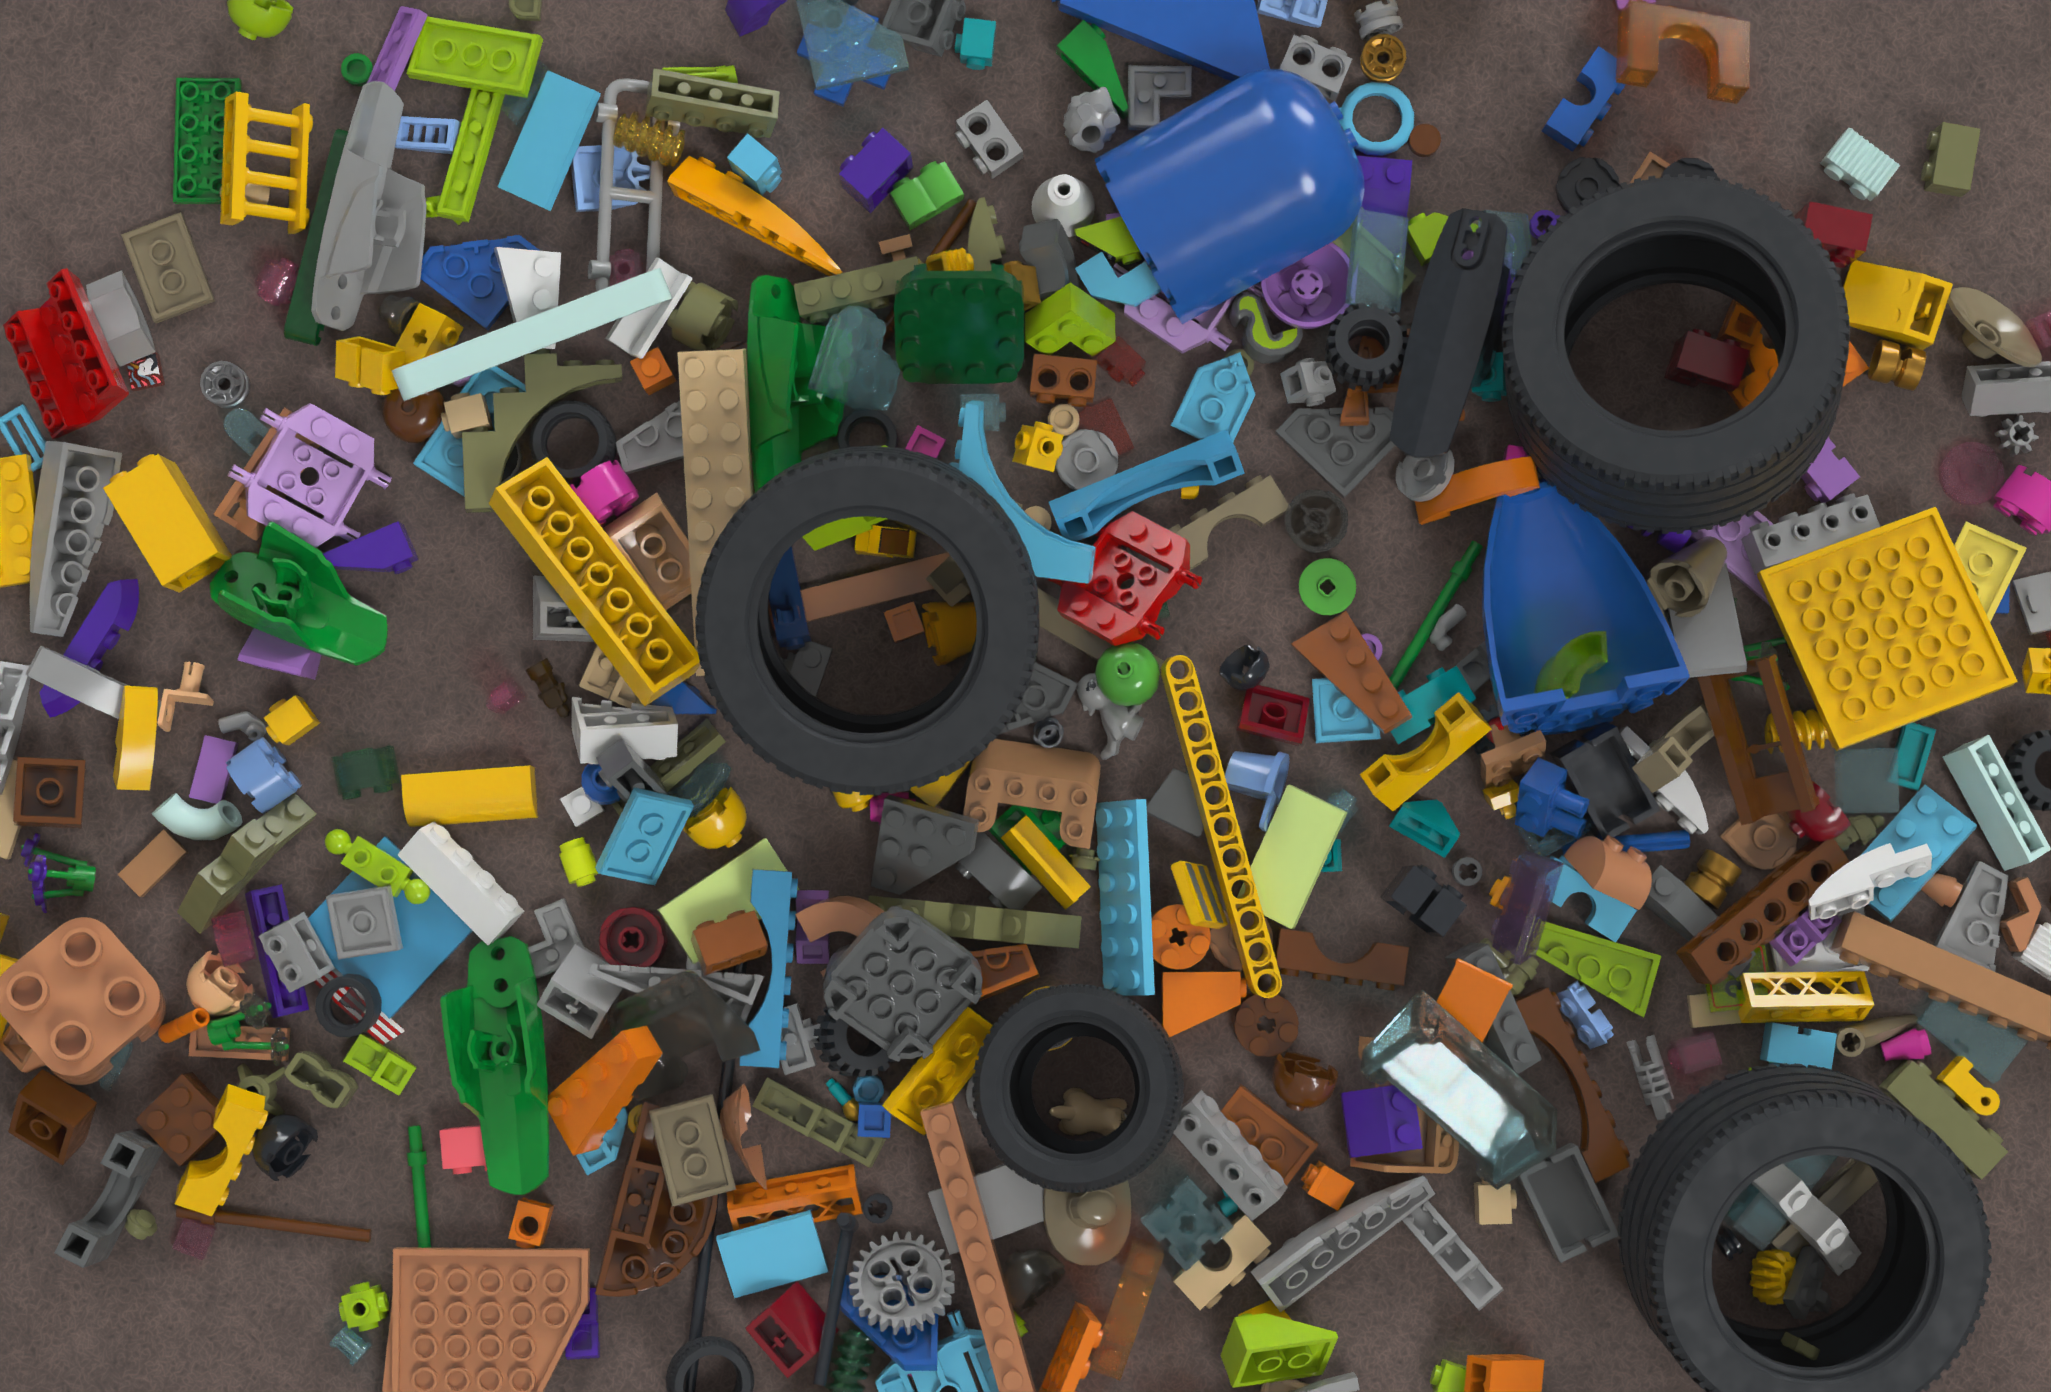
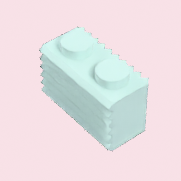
M1848 128L1840 136L1820 162L1825 167L1824 172L1830 178L1836 181L1843 180L1851 186L1849 190L1855 197L1861 200L1867 198L1869 201L1873 200L1900 167L1899 163L1884 154L1883 151H1880L1872 143H1869L1868 140L1864 139L1863 136H1860L1852 128Z

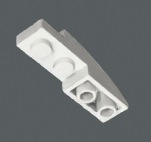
M1628 726L1619 730L1631 755L1638 761L1657 742V740H1654L1648 746ZM1686 770L1679 777L1654 792L1657 804L1666 812L1672 810L1680 817L1677 822L1685 831L1690 834L1696 832L1698 835L1705 834L1709 828L1703 804Z
M1891 843L1875 848L1842 866L1808 900L1810 919H1828L1845 909L1862 908L1874 900L1875 887L1885 888L1894 884L1897 880L1906 877L1916 878L1922 876L1928 870H1931L1932 853L1928 845L1924 844L1895 854Z

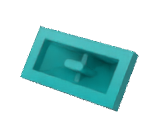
M1437 799L1404 802L1389 825L1392 829L1444 858L1460 836V832L1445 806Z

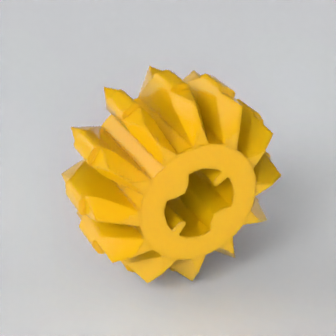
M1781 1249L1758 1251L1756 1258L1752 1260V1271L1749 1272L1752 1278L1750 1285L1753 1286V1296L1758 1297L1760 1302L1767 1305L1784 1304L1782 1299L1796 1265V1260L1794 1257H1791L1789 1252Z

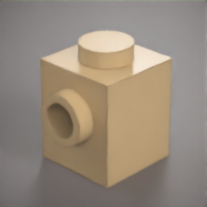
M460 393L453 395L451 401L444 402L446 412L441 413L445 431H451V434L456 439L462 438V432H469L477 427L485 426L488 427V431L494 430L487 401L481 393L471 396L470 393Z
M1483 1176L1482 1182L1474 1183L1475 1222L1479 1225L1512 1224V1209L1517 1207L1516 1190L1511 1189V1184L1502 1182L1501 1176Z

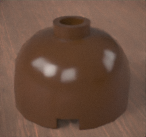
M394 389L384 398L382 416L387 429L396 438L408 443H424L429 440L441 423V413L446 412L444 407L445 400L443 395L435 389L403 401L399 389Z
M1286 1052L1285 1057L1282 1058L1279 1053L1273 1067V1088L1278 1096L1286 1101V1106L1290 1109L1304 1111L1305 1108H1315L1324 1104L1331 1097L1338 1080L1337 1070L1331 1065L1328 1066L1327 1070L1315 1065L1314 1063L1320 1062V1059L1296 1052Z

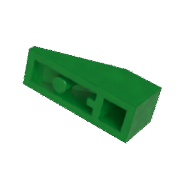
M1083 20L1057 45V55L1094 91L1100 87H1106L1113 106L1118 112L1117 114L1124 119L1128 115V105L1110 51L1104 40L1106 36L1097 25L1092 24L1090 26Z

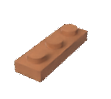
M206 1025L190 1033L189 1056L287 1061L289 1058V1048L287 1050L235 1048L224 1051L222 1044L215 1046L211 1043ZM240 1026L241 1035L235 1039V1041L286 1043L289 1045L290 1028Z

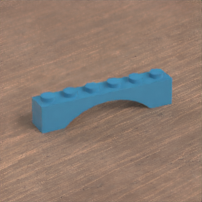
M1224 430L1051 500L1048 503L1062 537L1077 542L1096 534L1116 515L1149 497L1183 487L1217 485L1244 474V470L1237 450L1227 430Z
M752 869L750 902L759 913L768 933L771 946L772 969L764 1000L753 1019L741 1031L740 1066L779 1068V1060H786L787 1041H781L782 1028H788L789 1008H783L784 995H790L791 976H785L786 963H792L793 943H787L788 930L795 929L796 911H790V898H797L798 879L792 878L791 871Z

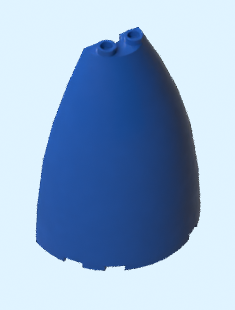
M1539 479L1540 488L1512 497L1506 494L1497 497L1489 528L1483 568L1482 620L1489 674L1502 726L1508 725L1509 731L1516 734H1524L1534 729L1535 732L1541 730L1543 735H1552L1582 730L1601 725L1604 722L1614 721L1613 717L1621 714L1626 709L1630 713L1638 712L1653 705V699L1660 696L1663 691L1665 695H1670L1690 678L1673 633L1652 592L1621 544L1598 518L1592 516V513L1581 510L1577 503L1574 505L1570 503L1566 497L1561 496L1557 492L1556 486L1551 487L1546 479Z

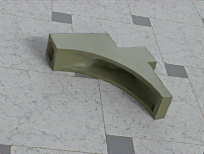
M293 793L258 820L252 819L231 835L221 856L198 872L177 913L201 934L223 916L227 908L253 876L288 841L311 823L317 813L298 795Z

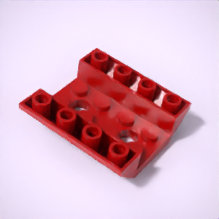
M67 268L61 269L46 283L49 288L50 298L40 308L17 311L3 324L6 338L13 347L18 365L26 377L30 393L36 400L42 414L43 423L48 428L52 439H57L100 420L129 395L82 283Z

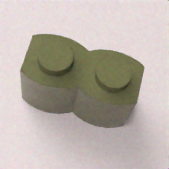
M311 1051L296 1053L284 1071L291 1083L301 1089L311 1090L313 1096L320 1103L330 1108L347 1106L359 1088L357 1082L349 1074L341 1070L332 1069L330 1063L324 1057Z

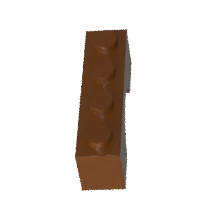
M1278 928L1275 958L1280 968V974L1299 977V971L1312 972L1311 979L1331 981V975L1344 977V984L1363 986V980L1376 982L1375 988L1395 991V985L1404 986L1409 947L1373 942L1368 952L1360 959L1350 963H1337L1321 953L1315 943L1313 933Z

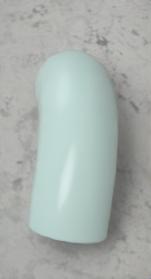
M177 793L170 796L152 813L161 824L174 834L195 841L216 840L235 831L242 824V816L239 810L226 800H221L208 809H198L187 804Z

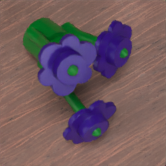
M35 833L33 840L27 838L25 844L21 846V856L26 858L24 865L29 867L28 879L32 881L33 894L31 898L35 901V906H42V912L47 913L46 899L64 896L83 897L84 891L93 892L96 867L87 866V861L74 860L37 848L41 834ZM34 854L37 855L35 862L32 861ZM46 858L73 867H68V872L48 870ZM45 877L67 879L66 886L72 888L45 891L44 879Z

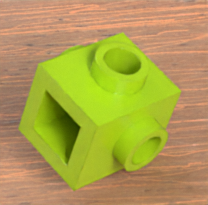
M369 1282L350 1286V1292L341 1296L342 1302L339 1303V1312L342 1321H347L348 1329L358 1326L359 1332L379 1327L378 1321L388 1316L389 1300L386 1292H382L381 1284L371 1287ZM359 1303L364 1304L366 1308L364 1314L360 1312Z

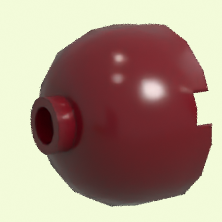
M1812 781L1820 804L1813 811L1801 813L1800 809L1787 811L1791 819L1787 825L1800 839L1803 836L1815 842L1834 839L1841 835L1851 824L1839 806L1835 808L1829 800L1831 797Z

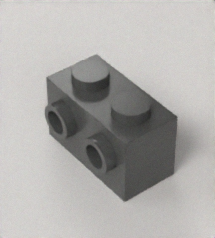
M622 738L596 757L602 768L598 772L600 777L608 787L614 786L617 789L618 795L625 804L634 787L668 795L657 774Z

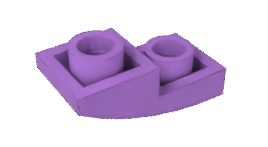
M1807 906L1799 913V917L1793 923L1785 926L1769 943L1791 967L1797 964L1817 943L1823 941L1842 920L1837 915L1828 919L1818 918L1811 920Z

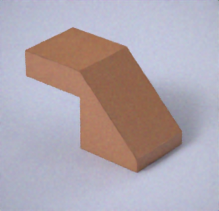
M2018 877L2007 883L2020 911L2000 921L1999 928L2010 952L2026 950L2041 910L2040 902L2028 877Z

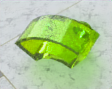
M1606 631L1582 634L1569 641L1552 655L1540 670L1534 693L1562 688L1566 699L1575 695L1580 689L1583 675L1596 672L1608 662Z

